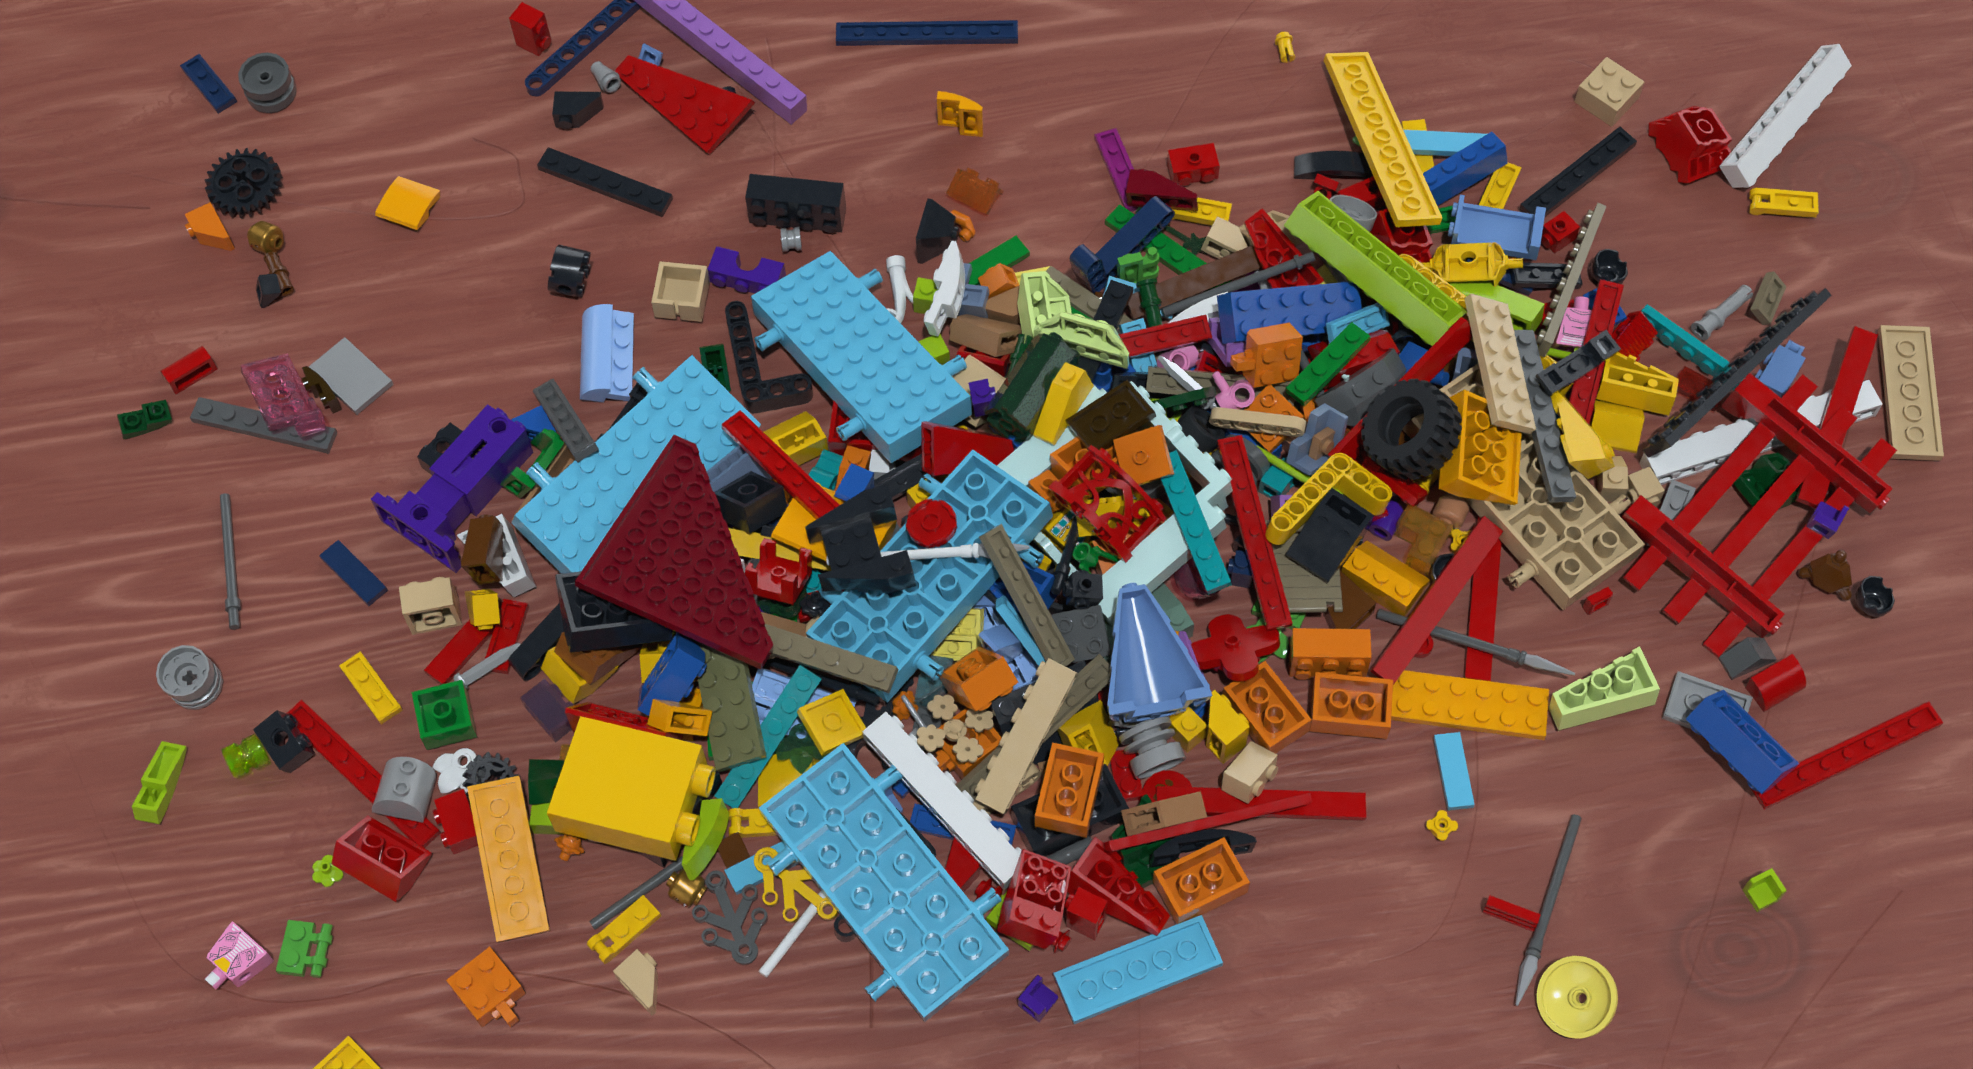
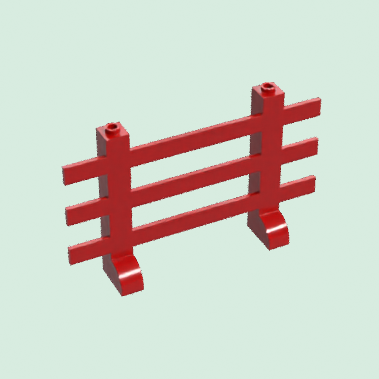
M1751 373L1734 389L1721 407L1738 418H1753L1759 424L1673 521L1642 495L1621 517L1641 540L1650 545V548L1623 577L1626 582L1639 591L1667 559L1690 578L1662 611L1675 623L1679 624L1706 592L1730 612L1702 644L1717 658L1720 657L1746 626L1758 636L1764 638L1768 633L1774 635L1783 625L1780 619L1785 613L1772 604L1769 599L1823 536L1806 527V524L1753 586L1743 580L1729 566L1814 468L1837 487L1835 492L1825 502L1837 510H1840L1844 505L1849 507L1855 501L1870 514L1876 507L1881 510L1890 500L1887 495L1893 488L1879 478L1877 474L1897 452V449L1881 438L1861 462L1837 444L1838 440L1858 419L1856 416L1841 406L1820 430L1797 411L1818 387L1803 374L1782 398ZM1775 436L1798 455L1797 458L1712 554L1691 537L1689 533Z

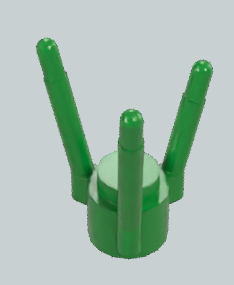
M1086 542L1078 544L1073 551L1074 559L1080 563L1079 568L1088 571L1089 574H1092L1089 567H1096L1099 559L1098 556L1105 557L1116 563L1121 560L1101 550L1098 546L1091 547Z

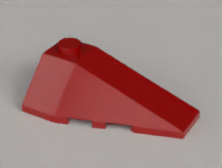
M1263 208L1244 221L1245 228L1263 270L1294 259L1293 256L1297 254L1302 256L1301 252ZM1308 263L1303 265L1302 269L1298 270V268H1295L1267 280L1271 289L1318 285L1322 284L1324 279Z
M1094 837L1071 869L1067 892L1075 895L1078 887L1101 897L1108 901L1107 914L1158 936L1170 917L1169 913L1150 891H1145L1136 881L1138 879L1137 875L1133 871L1129 872L1120 862L1122 860L1120 855L1116 851H1106L1104 843Z

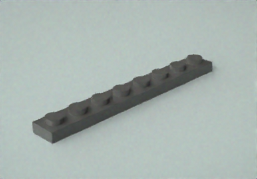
M1514 330L1536 426L1532 436L1549 503L1573 502L1576 498V493L1561 442L1552 400L1536 378V375L1544 369L1534 331Z

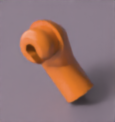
M952 210L950 213L956 216V223L962 228L959 232L960 238L965 242L969 241L970 238H974L976 231L970 217L957 210Z

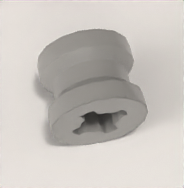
M794 227L793 230L781 228L783 252H788L790 249L802 250L800 227Z

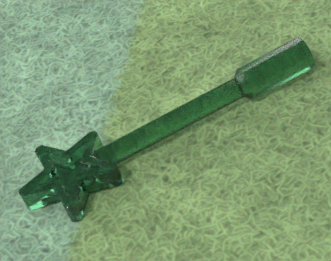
M1138 207V209L1136 210L1135 214H1136L1142 207ZM1169 225L1164 228L1167 232L1186 242L1183 243V247L1191 250V253L1197 256L1198 253L1208 255V253L1201 250L1206 237L1198 239L1192 233L1190 239Z

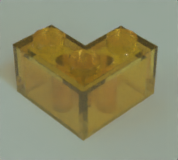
M1408 504L1397 522L1394 534L1396 537L1413 545L1408 553L1405 564L1428 577L1432 564L1441 555L1448 543L1454 525L1417 506Z

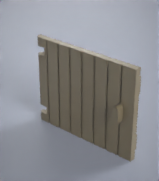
M1265 520L1266 526L1268 527L1270 520ZM1307 521L1295 532L1297 534H1293L1284 544L1275 545L1271 543L1290 613L1327 612V605H1333L1334 612H1343L1339 569L1327 583L1286 556L1287 551Z

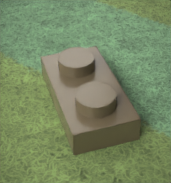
M1774 271L1766 272L1750 309L1762 325L1771 324L1787 287Z

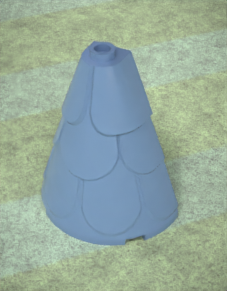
M1125 584L1118 591L1112 631L1114 643L1107 702L1109 717L1116 722L1120 721L1119 717H1123L1124 722H1141L1168 717L1186 711V708L1191 703L1194 706H1199L1212 697L1209 683L1189 655L1184 643L1169 624L1170 619L1145 584Z

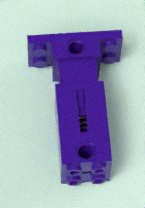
M487 404L429 468L432 477L416 494L409 490L398 503L388 495L384 497L378 492L371 498L381 522L457 573L461 568V561L459 559L460 554L454 548V541L457 539L454 530L470 513L477 516L503 487L500 485L503 479L516 467L520 468L533 454L530 444L531 440L527 436L526 427L517 420L515 422L510 420L507 414L500 408L494 409Z

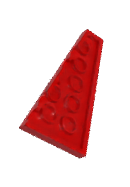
M630 55L615 70L619 74L620 79L709 155L755 104L752 99Z

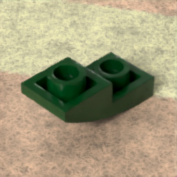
M161 400L141 404L142 410L117 414L123 440L152 432L171 423L172 418L167 401Z

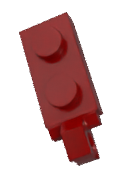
M1369 456L1365 458L1361 465L1387 484L1392 492L1397 494L1406 504L1415 506L1422 502L1428 494V491L1411 479H1400L1397 476H1393L1375 463Z

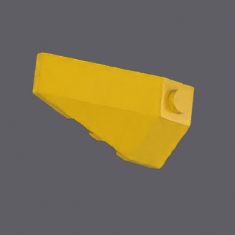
M1560 391L1551 395L1553 408L1557 415L1561 417L1556 419L1558 427L1563 432L1560 438L1569 464L1587 479L1615 467L1612 460L1615 454L1610 444H1606Z

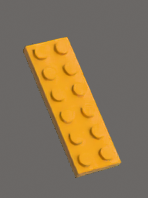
M1404 670L1393 685L1391 720L1545 740L1549 689Z
M520 776L468 786L467 789L496 942L500 943L549 932L550 927Z

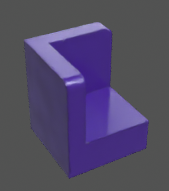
M1821 501L1806 527L1829 539L1838 530L1849 508L1844 505L1840 510H1837Z
M1037 975L1018 998V1006L1036 1021L1040 1022L1057 1002L1058 995L1043 984V978Z

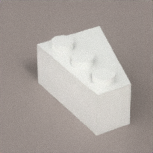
M503 514L495 516L503 525V581L500 583L513 597H516L536 587V584L512 525ZM468 530L457 535L464 544Z

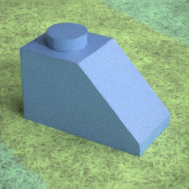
M1005 624L984 630L978 634L982 647L1003 656L1008 664L1024 651L1022 643Z

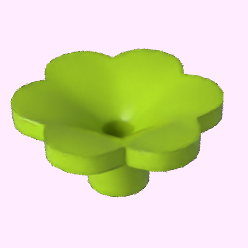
M325 855L322 860H318L313 864L315 872L312 878L316 883H322L324 887H331L334 882H339L344 877L342 870L331 864L332 855Z

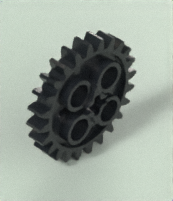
M245 148L242 154L236 149L233 156L227 152V159L224 160L219 157L220 164H212L214 171H207L209 176L208 179H205L207 196L215 209L220 208L222 214L228 211L230 217H233L236 212H238L240 218L243 217L244 212H247L252 217L254 210L260 214V207L270 208L268 201L276 202L274 194H281L279 187L283 186L281 181L283 177L278 164L274 162L272 156L267 157L266 152L259 155L257 149L250 153L248 148Z

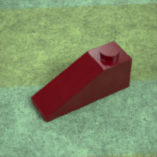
M1130 169L1126 190L1128 206L1143 207L1150 199L1157 196L1173 210L1198 211V197L1196 193L1155 171Z

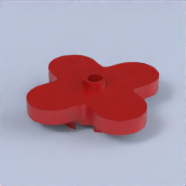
M1224 614L1210 621L1208 625L1210 638L1201 639L1191 644L1201 670L1212 668L1218 672L1219 669L1224 671L1226 677L1233 681H1246L1257 675L1259 671L1258 662L1261 656L1272 654L1280 647V635L1277 629L1267 631L1265 625L1245 628L1239 617Z

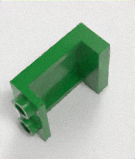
M544 428L532 439L531 443L541 450L532 467L538 462L546 470L564 445V442L560 440L561 437L555 431ZM518 467L513 469L500 483L501 486L519 499L536 484L529 475Z

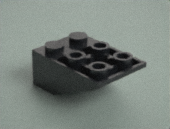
M1331 488L1316 507L1287 551L1286 556L1328 583L1367 533L1374 515Z

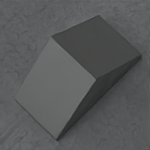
M1747 637L1718 658L1731 680L1777 660L1766 640L1756 637Z

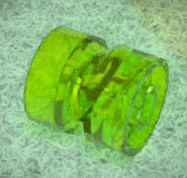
M256 733L243 738L240 745L233 743L221 749L224 759L235 779L249 773L251 767L258 769L270 763Z

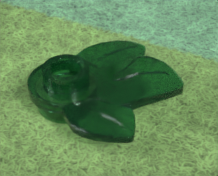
M804 585L793 605L769 598L759 601L758 605L767 614H777L781 618H792L801 610L799 602L807 594L806 587Z
M803 723L793 726L789 732V737L783 739L777 747V759H790L793 767L800 774H803L808 769L813 758L821 760L828 755L821 756ZM800 732L807 734L803 739H799L797 735Z

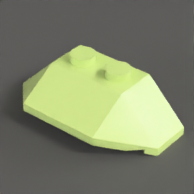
M1046 271L1021 274L1017 305L1022 334H1025L1024 339L1026 341L1027 335L1034 339L1033 330L1036 325L1060 312L1070 314L1072 312L1069 295L1058 283L1050 278ZM1033 340L1028 357L1036 369L1060 367L1069 352L1034 343Z
M1060 312L1034 327V343L1126 369L1129 366V351L1114 326L1105 321L1088 319L1081 314Z

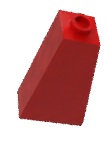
M927 421L921 422L922 471L933 476L952 473L972 449L996 466L1014 451L1012 440L1000 435Z

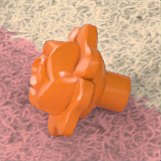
M910 690L907 692L902 691L893 700L892 712L896 714L899 720H907L911 715L901 698L902 695H906L915 710L918 711V705H916L917 698L913 696V692Z
M564 834V836L555 837L554 839L561 850L559 858L564 861H569L571 855L585 852L584 848H582L580 837Z

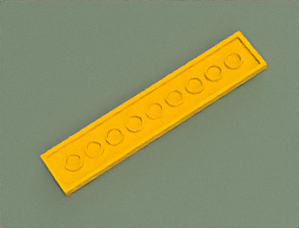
M1326 53L1323 61L1395 227L1440 225L1442 215L1369 53Z

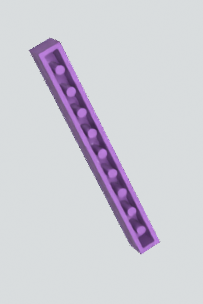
M634 0L789 124L792 125L807 111V98L802 91L686 0Z

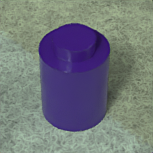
M1390 501L1387 505L1388 516L1373 521L1369 528L1374 536L1386 541L1392 539L1405 516L1403 507L1395 501Z

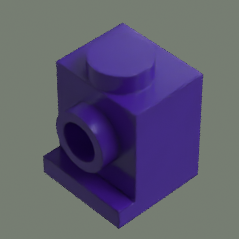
M988 379L968 383L975 417L999 412L995 387H989Z

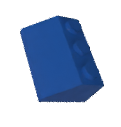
M676 632L639 690L638 710L649 716L653 699L680 702L682 697L687 698L693 688L692 682L696 676L699 678L702 676L707 666L705 663V652L691 638Z

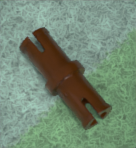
M268 252L264 255L263 259L270 271L269 274L277 275L281 289L280 295L288 296L292 294L294 287L288 278L289 272L287 268L282 265L277 252Z

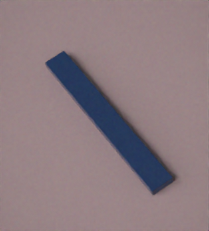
M1018 20L836 22V46L1018 44Z

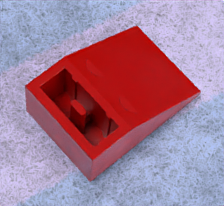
M1023 849L1001 908L997 932L1043 949L1048 948L1059 937L1071 866Z

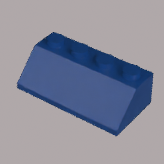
M1725 690L1706 697L1686 718L1690 723L1691 729L1698 735H1702L1709 742L1710 748L1714 752L1722 754L1728 760L1730 768L1737 773H1741L1747 779V784L1761 794L1773 788L1799 765Z

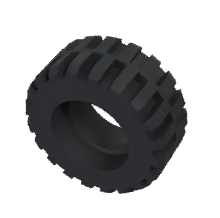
M1408 379V382L1402 380L1396 382L1395 386L1389 385L1384 389V393H1379L1374 398L1376 401L1373 405H1369L1366 410L1368 414L1367 417L1363 418L1362 426H1364V429L1361 430L1364 450L1375 463L1400 479L1410 478L1414 480L1421 478V475L1424 477L1431 475L1434 469L1439 470L1444 466L1443 462L1446 459L1450 460L1453 456V449L1457 448L1460 440L1457 438L1458 435H1461L1462 426L1459 423H1461L1462 419L1461 414L1458 412V407L1441 390L1425 380ZM1424 414L1422 427L1416 436L1407 443L1399 445V437L1404 426L1415 416Z

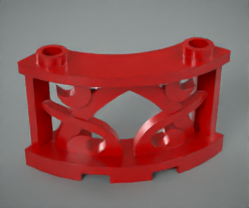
M1090 445L1087 448L1088 452L1058 482L1054 480L1048 488L1060 504L1070 510L1081 521L1085 518L1088 521L1087 523L1094 527L1091 531L1101 540L1108 551L1126 563L1133 556L1131 552L1160 522H1164L1167 519L1162 512L1164 508L1156 499H1151L1121 467L1112 461L1111 455L1105 449L1100 448L1098 450ZM1096 462L1102 467V472L1096 473L1092 469L1090 475L1093 480H1088L1083 473ZM1111 473L1117 479L1108 478V476ZM1078 478L1082 481V483L1068 489ZM1111 487L1121 489L1124 498V516L1116 512H1108L1099 517L1095 513L1099 506V495L1095 488ZM1087 490L1090 491L1093 497L1091 504H1086L1083 501L1084 496H1090L1086 492ZM1133 495L1138 499L1135 503H1133ZM1140 508H1144L1150 516L1137 527L1131 522L1132 518L1135 520L1144 518L1138 513ZM1114 518L1122 522V524L1120 525L1118 522H1115L1116 527L1110 528L1108 520ZM1129 528H1130V529H1131L1132 531H1134V532H1133L1132 535L1123 543V541L1125 540L1126 535H1127V533H1128V531H1129Z

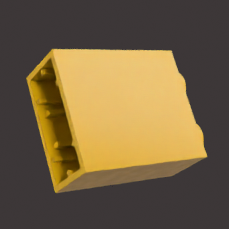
M580 716L547 810V815L555 832L676 861L681 845L693 846L696 840L700 816L692 814L697 795L709 797L714 784L716 769L714 766L707 765L702 745Z

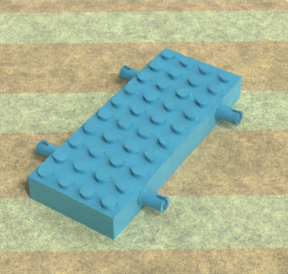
M829 251L751 296L754 315L768 329L765 333L756 336L754 340L761 351L779 341L829 397L837 403L841 410L851 419L836 427L837 433L843 441L862 431L888 461L893 463L922 445L921 422L927 421L954 426L972 415L970 395L952 377L958 372L965 370L967 365L960 355H957L943 365L939 364L868 290L883 282L879 271L874 268L860 278L855 277Z
M693 355L662 382H658L644 367L640 369V372L637 371L632 378L648 392L647 396L595 442L599 450L579 462L575 460L557 477L552 478L538 462L526 472L542 489L541 492L514 515L512 524L561 574L583 570L673 435L697 445L701 462L704 464L706 471H708L738 446L722 429V423L741 410L758 427L761 426Z
M973 449L942 483L934 479L930 474L924 475V478L927 480L921 478L919 481V487L931 494L928 499L945 501L953 508L957 517V529L954 536L947 543L933 548L960 547L961 545H973L974 543L981 544L979 536L1000 524L1003 525L1012 543L1029 545L1053 517L1050 502ZM905 523L880 552L930 548L919 546L911 540ZM1031 546L1029 549L1017 552L1019 557L1033 568L1039 566L1036 561L1041 563L1044 558V554ZM972 556V558L949 557L910 560L916 586L893 593H882V590H868V592L844 590L841 593L822 591L821 588L819 591L821 598H824L832 605L806 632L808 638L897 666L899 670L890 693L866 686L888 703L917 669L923 671L934 681L939 678L936 673L940 676L942 675L944 667L932 660L929 655L1000 577L991 559L985 557L974 558Z
M842 743L759 807L762 816L785 844V849L766 863L777 876L791 863L799 861L883 968V974L865 987L867 993L871 995L874 1001H877L880 996L893 986L895 988L898 987L916 1012L926 1022L1009 955L1008 947L984 919V914L1001 902L1002 899L991 887L976 901H970L885 795V790L903 778L901 773L896 770L897 768L892 764L890 768L877 778H871L846 745Z

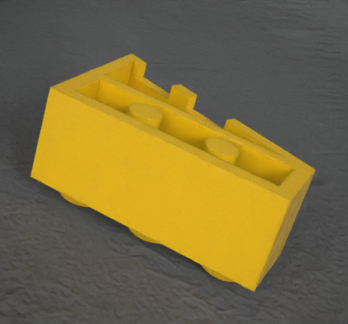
M1617 352L1605 361L1596 399L1669 416L1676 399L1678 378L1652 365L1647 367L1637 362V358L1632 355L1627 357Z

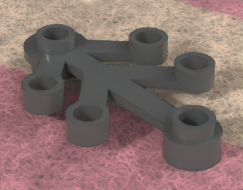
M712 871L706 876L705 883L707 889L711 893L716 894L725 918L709 912L704 905L695 906L692 910V915L698 923L706 922L731 932L734 941L720 937L716 930L707 928L701 935L703 943L707 946H717L730 951L733 959L739 964H750L758 955V947L755 941L762 925L768 920L767 912L760 907L752 911L751 918L753 922L746 936H744L741 927L752 903L758 898L757 888L752 884L743 887V898L735 913L725 890L727 888L725 874L721 871ZM714 877L720 878V882L717 884L711 883V880ZM748 890L755 892L751 897H747L745 893ZM699 910L705 911L703 917H697L696 913ZM762 913L764 914V918L762 920H756V914ZM708 934L715 935L711 941H707L705 937ZM742 947H748L749 952L746 954H741L740 949Z

